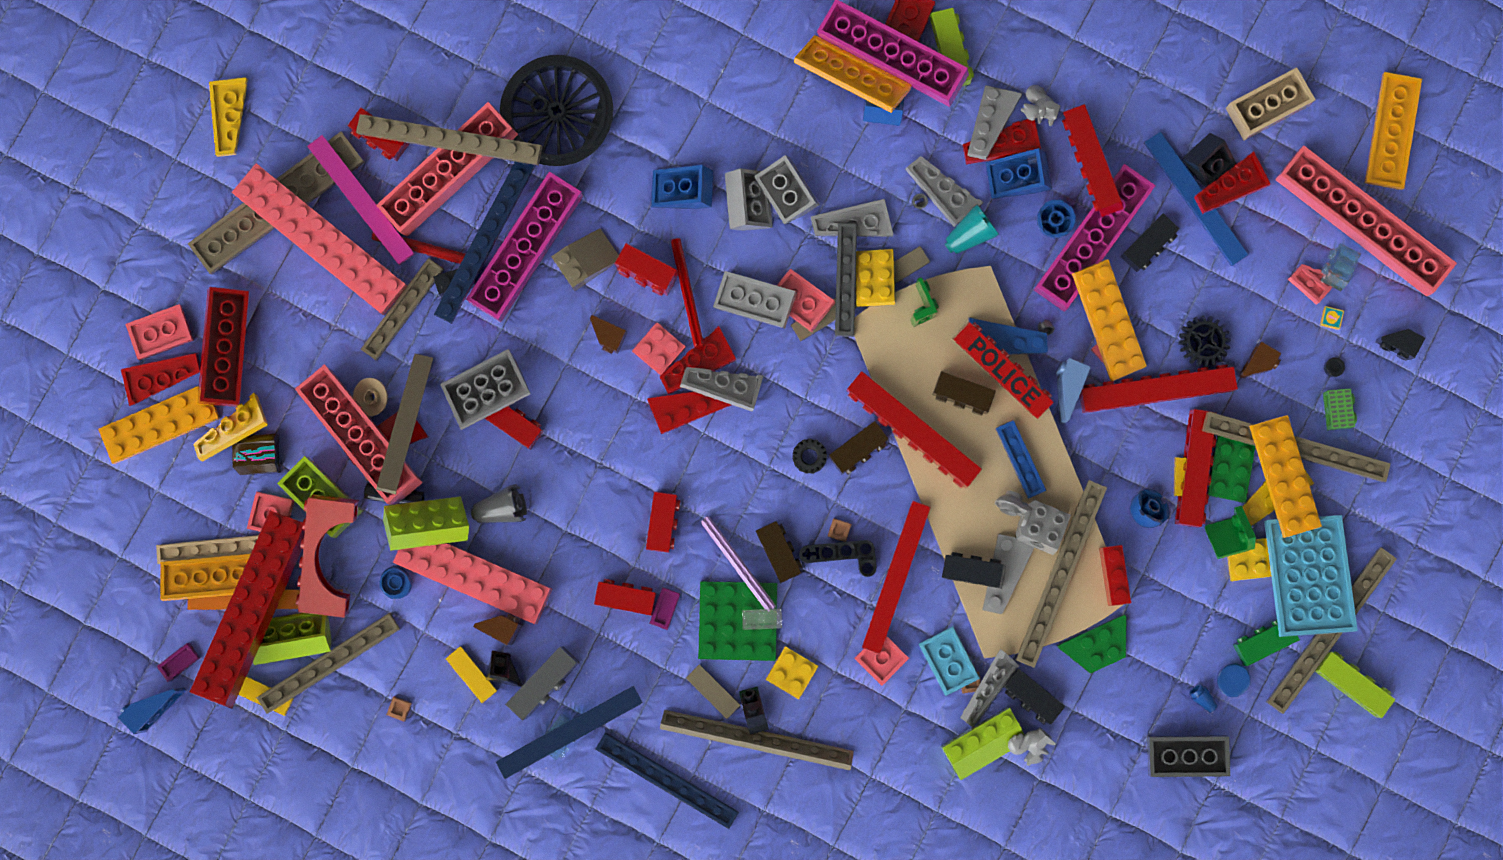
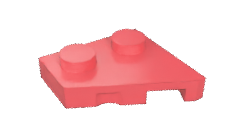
M1303 264L1288 278L1293 285L1316 305L1341 279L1339 275H1329L1323 270L1312 269L1310 266Z

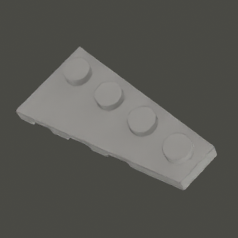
M885 199L811 216L815 236H838V223H857V236H894Z

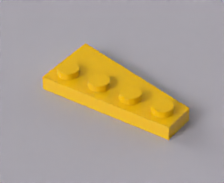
M255 393L249 396L250 399L244 405L241 403L235 408L236 411L231 416L224 417L218 427L215 429L211 428L193 444L197 457L201 462L268 425L259 398Z

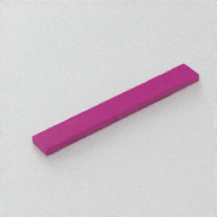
M321 135L307 146L395 261L401 265L413 256L414 252L376 206V203L324 136Z

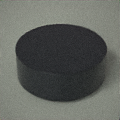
M1336 357L1327 360L1324 364V371L1330 377L1340 376L1345 370L1344 362Z

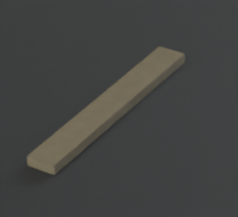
M921 246L894 262L895 284L930 263ZM855 285V308H857V305H856V285ZM836 298L833 299L835 301L833 307L813 332L797 321L791 324L800 342L835 321Z
M414 353L376 490L392 494L397 492L432 366V357Z
M388 613L333 648L331 652H327L258 696L257 699L266 714H269L401 629L392 614Z

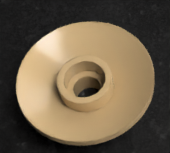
M375 378L361 380L353 392V397L368 416L380 414L387 405V390L382 382Z

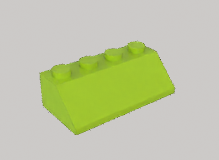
M298 613L272 618L253 660V664H265L331 652L332 638L328 616Z
M1006 707L940 747L959 779L963 780L1010 752L1008 749L1009 739L1014 735H1024L1011 709Z

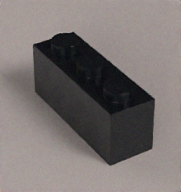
M1163 213L1120 257L1136 272L1140 269L1144 271L1152 263L1150 259L1154 255L1158 257L1165 250L1162 246L1166 242L1171 244L1178 236L1176 232L1180 228Z
M952 552L951 555L945 556L942 578L1002 589L1006 566L1001 564V560L990 559L987 562L982 561V557L971 555L970 558H964L963 554Z
M1017 669L1004 685L1006 689L1004 693L1013 700L1017 698L1021 701L1020 706L1027 712L1032 710L1037 714L1035 718L1043 725L1046 722L1051 725L1065 708L1061 702L1020 669Z

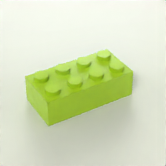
M304 456L277 483L303 510L305 500H308V497L312 494L351 499L307 456ZM359 506L357 517L363 512ZM351 523L338 524L330 528L327 534L332 538H337Z
M461 496L384 506L383 522L390 551L468 541L469 523Z

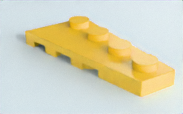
M246 77L209 82L215 155L217 157L236 155L248 83Z
M1305 470L1309 486H1312L1314 482ZM1266 480L1242 506L1251 526L1275 510Z

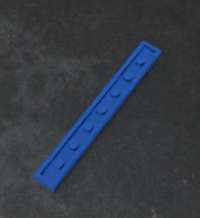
M1159 132L1145 141L1144 145L1229 264L1233 266L1248 256L1246 250L1216 209L1202 214L1194 199L1202 189L1163 134Z

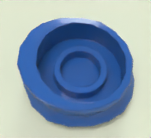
M393 566L382 573L379 586L388 598L401 599L410 592L412 579L405 569Z
M1229 664L1219 672L1217 684L1224 695L1232 698L1238 697L1248 690L1251 684V677L1248 670L1242 665Z

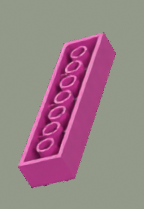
M839 0L834 1L817 30L819 37L911 84V87L948 107L952 105L969 76L967 67Z
M1126 164L1121 167L1113 178L1124 209L1101 217L1100 211L1096 212L1093 206L1034 288L1035 292L1064 312L1079 293L1072 273L1101 262L1156 186Z
M548 172L466 300L501 323L583 198L582 192L553 173Z

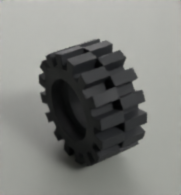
M808 438L802 440L793 450L792 459L795 467L805 474L819 472L827 460L826 448L816 439ZM807 449H812L817 453V460L812 464H808L802 459V454Z

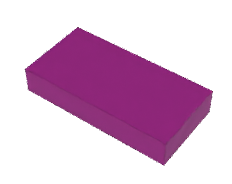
M662 587L649 624L668 630L680 593Z
M186 643L156 667L167 682H170L199 660L200 656L190 643Z

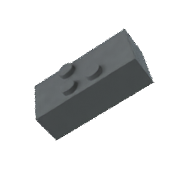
M564 646L559 647L505 705L522 721L527 719L540 705L543 706L550 699L549 695L554 690L557 691L562 688L566 683L564 679L580 662Z
M1147 736L1148 776L1150 777L1230 776L1229 736Z

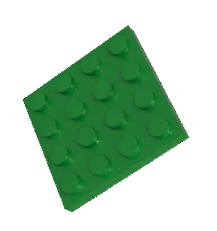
M700 581L698 659L776 661L777 583H759L776 606L771 612H767L745 582Z

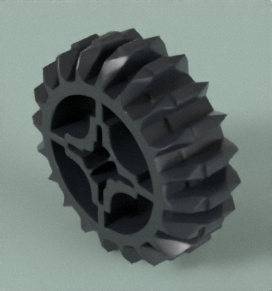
M1201 316L1200 321L1197 317H1194L1193 322L1188 321L1186 323L1188 327L1183 326L1181 328L1184 333L1179 334V337L1184 339L1178 342V345H1184L1180 352L1186 351L1187 354L1183 356L1184 359L1190 356L1189 363L1192 364L1196 360L1197 367L1201 366L1202 362L1204 367H1208L1209 363L1212 366L1216 365V361H1222L1221 356H1227L1225 350L1230 349V346L1225 344L1231 341L1230 338H1225L1229 331L1223 332L1222 329L1225 328V325L1223 324L1219 327L1220 320L1218 319L1213 323L1212 316H1209L1207 321L1205 316ZM1197 327L1209 328L1205 334L1193 331ZM1214 333L1217 335L1218 338V346L1217 343L1213 340ZM1190 336L1192 337V340L1196 343L1195 350H1193L1190 344ZM1207 336L1208 344L1202 346L1201 340ZM1204 349L1215 352L1212 356L1200 355Z

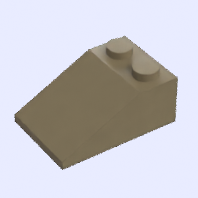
M599 228L564 247L551 257L573 290L576 291L613 266L619 255Z

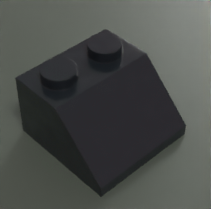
M1209 133L1183 157L1189 171L1205 187L1236 165L1225 140L1212 133Z

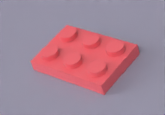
M792 269L777 284L779 287L797 292L789 316L811 332H813L835 304L832 298Z
M180 304L125 324L138 360H143L194 341Z

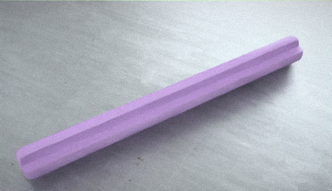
M709 516L701 521L703 527L767 612H771L776 607L774 602Z

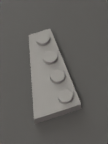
M985 85L967 156L987 159L1006 122L1012 115L1015 106L1021 99L1022 93Z
M921 156L905 169L954 227L960 223L974 206L978 204L980 207L984 203L970 195V192L965 188L962 189L955 184L954 180L950 177L947 178L938 168Z
M686 367L680 387L752 412L763 376H748V374L744 373L730 374L727 371L713 372L709 369Z
M998 534L993 559L1001 560V564L1006 566L1002 589L987 586L982 610L997 614L1003 613L1034 547L1018 541L1015 537Z
M1001 649L960 717L972 728L1019 667Z

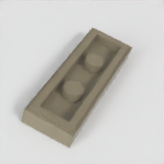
M700 664L686 677L726 719L740 706Z

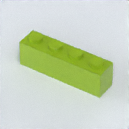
M953 8L931 13L930 22L938 52L968 68L969 76L963 86L970 85L972 78H974L972 67L968 66L969 54L968 50L963 47L964 35L958 28V24H960L958 13H954Z
M1329 652L1315 672L1373 716L1383 718L1396 700L1391 696L1392 693L1384 687L1379 688L1375 685L1376 681L1370 676H1363L1359 673L1360 669L1354 664H1347L1343 661L1344 657L1338 652Z

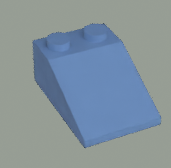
M1071 358L1065 362L1063 361L1056 371V375H1059L1057 378L1060 423L1062 424L1070 420L1091 368Z

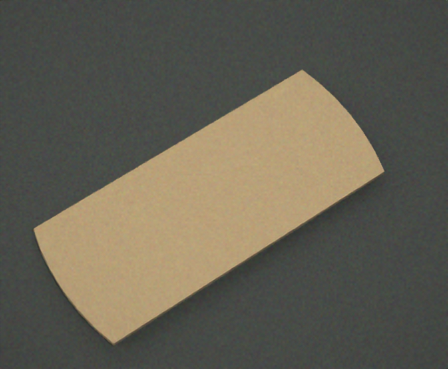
M991 266L963 269L926 279L931 289L929 291L931 299L935 298L939 307L935 318L913 327L910 320L913 313H915L914 310L925 305L915 284H912L895 292V305L870 306L857 315L854 323V338L871 379L982 468L981 472L967 488H959L952 482L954 478L949 474L947 476L943 475L937 469L938 465L934 462L931 464L922 457L924 455L919 450L914 451L907 445L909 442L906 439H899L894 435L921 504L931 507L927 518L944 561L946 555L956 552L963 554L964 558H970L971 555L982 557V561L989 562L990 559H993L998 534L1016 538L1020 516L1007 515L1001 512L999 507L995 505V500L1005 495L1007 491H1013L1022 495V501L1030 504L1036 500L1071 515L1060 546L1054 555L1037 548L1033 549L1002 614L982 610L987 586L953 581L983 657L992 658L997 656L1000 649L1007 655L1019 653L1084 491L1050 409L1048 408L1036 419L952 339L968 322V318L1016 327ZM1027 354L1010 355L1009 360L1013 364L1015 362L1020 364L1025 369L1023 373L1027 377L1031 375L1038 382ZM943 371L996 390L989 412L987 414L983 413V416L972 413L970 408L960 409L953 406V402L946 401L944 403L936 400V396H933L932 393L940 372ZM1013 420L1046 488V491L1029 499L995 430L997 427ZM1095 519L1044 646L1064 640L1091 627L1124 605L1108 606L1099 548L1106 547Z

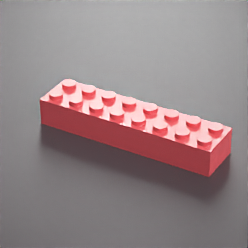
M489 102L457 130L513 140L518 135ZM437 148L376 206L401 234L408 237L482 169L492 157Z
M324 364L296 387L295 390L376 489L390 441L333 371ZM405 461L396 494L376 491L388 505H395L423 482Z
M448 543L400 549L393 563L533 624H538L552 592L550 587Z

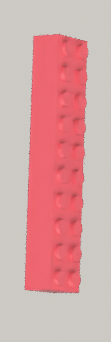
M1304 145L1295 153L1275 179L1426 297L1437 290L1457 264Z
M257 163L231 192L382 315L387 313L407 287L404 282Z

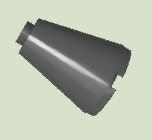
M517 484L509 485L475 503L473 509H471L473 520H476L478 523L525 521L526 518H523V515L527 514V508L523 493L519 494L517 491L520 487Z

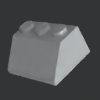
M786 155L754 176L784 224L804 216L820 205L791 158Z
M740 168L725 173L730 229L745 231L773 228L770 201L754 177L761 171Z

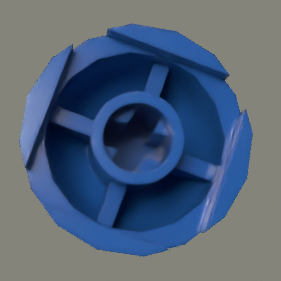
M1062 200L1046 202L1037 214V226L1040 232L1049 238L1059 239L1064 237L1075 225V212L1073 208Z
M1149 488L1140 491L1132 499L1130 505V513L1134 521L1144 528H1154L1163 524L1170 514L1167 502L1164 504L1161 500L1163 496Z

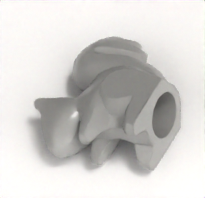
M1031 85L1026 90V97L1035 105L1025 103L1021 111L1031 121L1037 118L1040 124L1042 119L1045 118L1048 119L1049 126H1052L1057 118L1060 105L1047 96L1044 88L1039 85Z
M1039 727L1037 730L1029 731L1025 735H1014L1008 741V749L1015 755L1023 754L1028 750L1029 753L1024 761L1027 762V766H1030L1031 764L1042 762L1044 759L1042 754H1049L1045 748L1047 744L1055 745L1056 743L1048 733Z

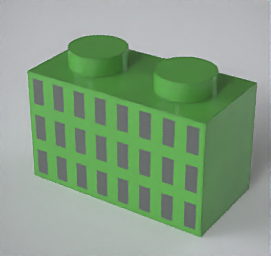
M1351 389L1323 392L1327 431L1355 427L1357 415L1353 411L1355 397L1351 393Z

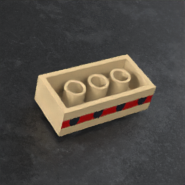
M1296 67L1230 102L1225 109L1245 141L1309 107L1315 101V98Z

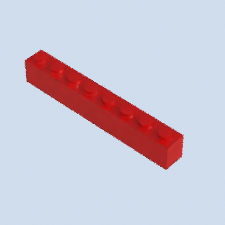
M1225 364L1216 366L1214 370H1209V367L1199 368L1194 373H1190V370L1179 371L1178 375L1171 376V373L1159 374V378L1153 379L1152 375L1140 377L1139 381H1133V378L1121 380L1122 383L1114 384V381L1103 382V386L1095 387V384H1088L1083 386L1084 389L1081 390L1079 396L1083 414L1233 392L1238 388L1234 367H1228Z
M861 371L846 391L849 393L847 396L854 402L859 401L864 405L862 408L870 415L874 413L878 416L877 420L883 426L887 427L889 425L893 429L892 433L899 439H906L909 442L907 445L911 449L922 452L924 454L922 457L930 464L934 462L939 466L937 469L943 475L947 476L949 474L954 478L952 482L959 488H967L981 472L982 468L864 372Z

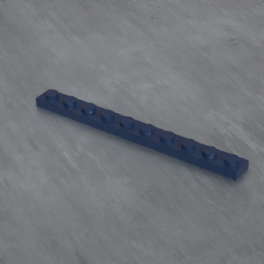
M516 161L513 164L434 313L436 317L450 324L453 323L536 165Z

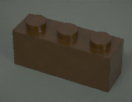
M941 371L932 395L936 396L935 399L940 402L946 403V401H950L957 408L965 409L967 407L972 409V413L983 416V413L987 414L989 412L996 390Z
M874 421L829 454L828 457L841 475L845 472L849 475L857 469L855 467L857 463L868 461L872 457L870 454L873 451L877 450L880 452L884 449L889 439Z
M775 521L756 530V534L780 584L800 575V570L803 569L799 558L794 559L792 552L795 550L791 542H786L784 538L786 531L782 523L778 524Z

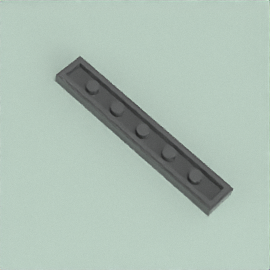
M838 223L835 336L854 337L857 223Z

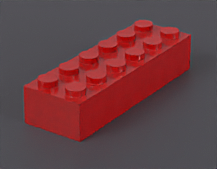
M209 287L207 290L197 401L199 404L239 406L249 291Z

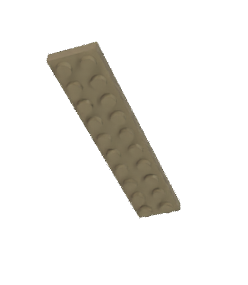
M342 132L328 140V143L351 172L365 163ZM313 153L276 178V180L307 205L336 184ZM242 203L190 241L188 245L209 274L212 275L275 229V227L245 203Z

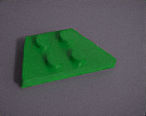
M1126 615L1119 616L1057 645V648L1074 662L1078 663L1089 674L1126 657Z

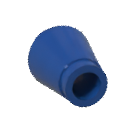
M1198 684L1190 691L1191 699L1209 713L1218 707L1206 686Z

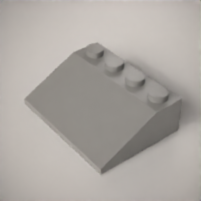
M509 349L440 384L461 430L530 395L523 374Z

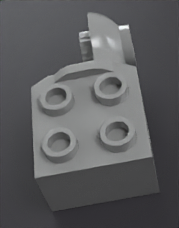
M1007 491L1005 495L995 500V505L999 507L1001 512L1010 516H1020L1016 530V539L1051 555L1055 554L1060 546L1071 516L1070 514L1036 500L1030 504L1022 501V495L1013 491Z

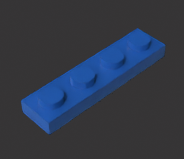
M1014 420L997 427L995 430L1027 498L1029 499L1046 491Z

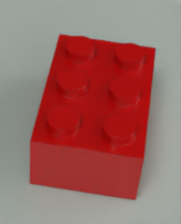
M625 243L615 262L617 271H619L621 276L627 279L629 277L636 280L635 283L642 287H646V285L653 289L652 292L659 296L663 294L668 296L678 278L676 269Z

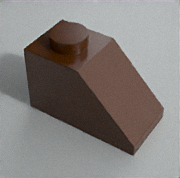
M591 315L590 320L598 342L603 347L602 350L609 354L613 352L618 354L627 331Z
M1261 341L1255 346L1238 377L1245 378L1276 369L1281 361L1279 359L1281 353Z

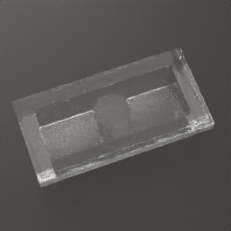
M781 608L742 610L743 630L782 628Z

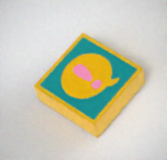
M1325 306L1320 326L1339 330L1344 311Z

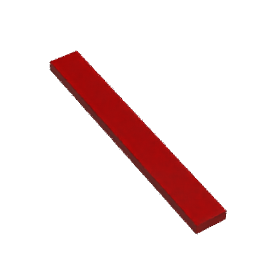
M915 501L911 503L862 645L864 649L878 654L881 653L931 508L927 505Z

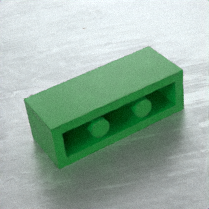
M1276 619L1271 622V626L1267 628L1262 626L1254 630L1255 634L1249 637L1248 635L1236 639L1237 643L1233 644L1243 666H1249L1300 639L1298 636L1279 637Z

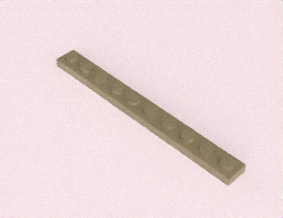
M360 114L356 133L359 135L539 165L543 148L538 144Z
M1212 412L1206 413L1202 431L1255 446L1249 427L1254 424ZM1294 436L1301 459L1376 481H1387L1391 463Z
M1088 480L1016 661L1035 668L1107 487Z
M1382 547L1377 549L1351 585L1355 615L1397 560V558ZM1342 633L1315 634L1267 699L1266 703L1281 714H1284Z
M664 710L660 729L845 770H851L854 751L765 731L750 735L749 729L746 727Z

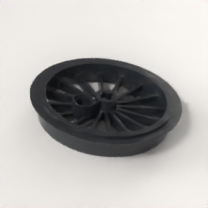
M548 55L528 62L510 78L501 97L500 114L518 134L547 121L527 143H533L551 124L542 148L539 164L565 166L587 158L603 143L612 124L613 100L603 77L588 63L571 56ZM554 70L556 102L553 101L541 73ZM558 70L570 71V76L559 102ZM576 73L584 77L586 80L564 102L574 74ZM538 75L551 103L538 94L527 82ZM588 83L594 86L597 93L569 105ZM523 86L527 87L535 95L531 101L517 97ZM600 97L597 109L571 110ZM515 101L530 105L533 112L513 113ZM537 102H543L544 107L537 110L534 108ZM560 109L561 113L555 115L553 111ZM595 114L592 123L571 115ZM545 116L519 129H515L514 117ZM567 119L590 126L587 137ZM564 122L585 139L583 146L576 150ZM560 123L574 150L570 153L561 154ZM556 124L558 155L546 154L545 151ZM517 135V136L513 139V140H515V141L524 142V141L519 137V135Z

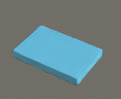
M954 627L919 643L945 696L980 679Z

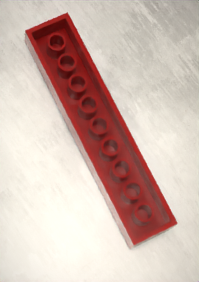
M270 510L190 689V693L225 707L233 708L302 551L301 540L305 536V530L302 529L303 522Z

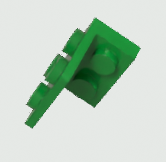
M922 277L917 279L915 286L925 306L914 310L915 313H913L910 320L913 327L935 318L939 308L935 298L931 299L929 294L931 289L926 280L923 281Z
M1242 505L1234 507L1232 518L1204 527L1217 559L1255 549L1256 536Z

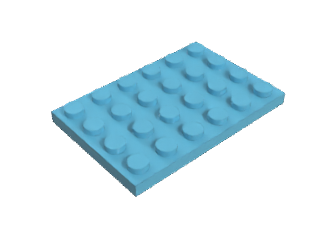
M1342 515L1321 516L1319 519L1322 527L1286 538L1282 536L1278 519L1264 521L1279 637L1358 631Z

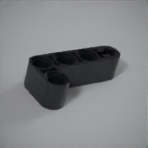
M869 540L807 545L801 548L799 552V557L804 563L857 559L859 573L864 577L874 575L877 568L875 548ZM862 544L870 546L871 551L869 554L861 553L860 547ZM846 545L851 548L852 553L850 556L842 555L841 548ZM829 547L833 553L830 558L822 556L823 548ZM815 548H819L818 555L820 559H816L817 555L811 556L810 560L802 556L806 549H809V552L812 553L816 552ZM864 563L872 565L873 570L870 574L862 571Z

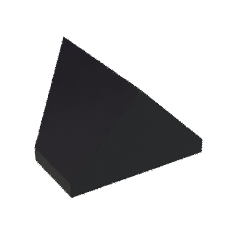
M492 650L486 680L522 687V683L512 663L511 654Z

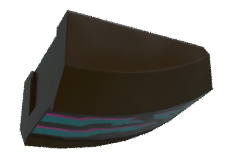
M252 435L233 444L232 462L233 468L239 475L281 473L279 465V435Z

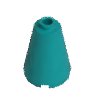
M977 204L946 237L947 243H945V246L950 253L955 252L958 254L995 238L999 233Z

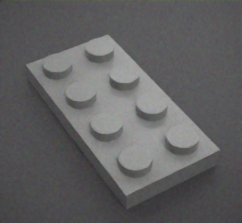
M725 271L713 307L785 329L797 292Z

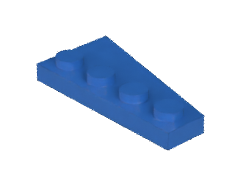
M968 318V322L971 324L975 322L982 328L981 333L985 337L989 335L996 342L994 346L998 350L1004 349L1009 355L1048 353L1047 333Z

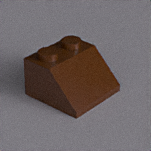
M507 614V616L501 615L475 623L473 627L505 645H512L523 624L519 623L520 619L518 617Z

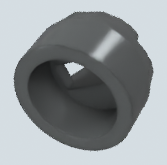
M916 194L912 198V204L917 209H923L927 206L928 199L924 194ZM924 199V201L915 204L916 200Z
M1045 319L1044 322H1039V332L1047 333V336L1054 332L1055 328L1049 320Z

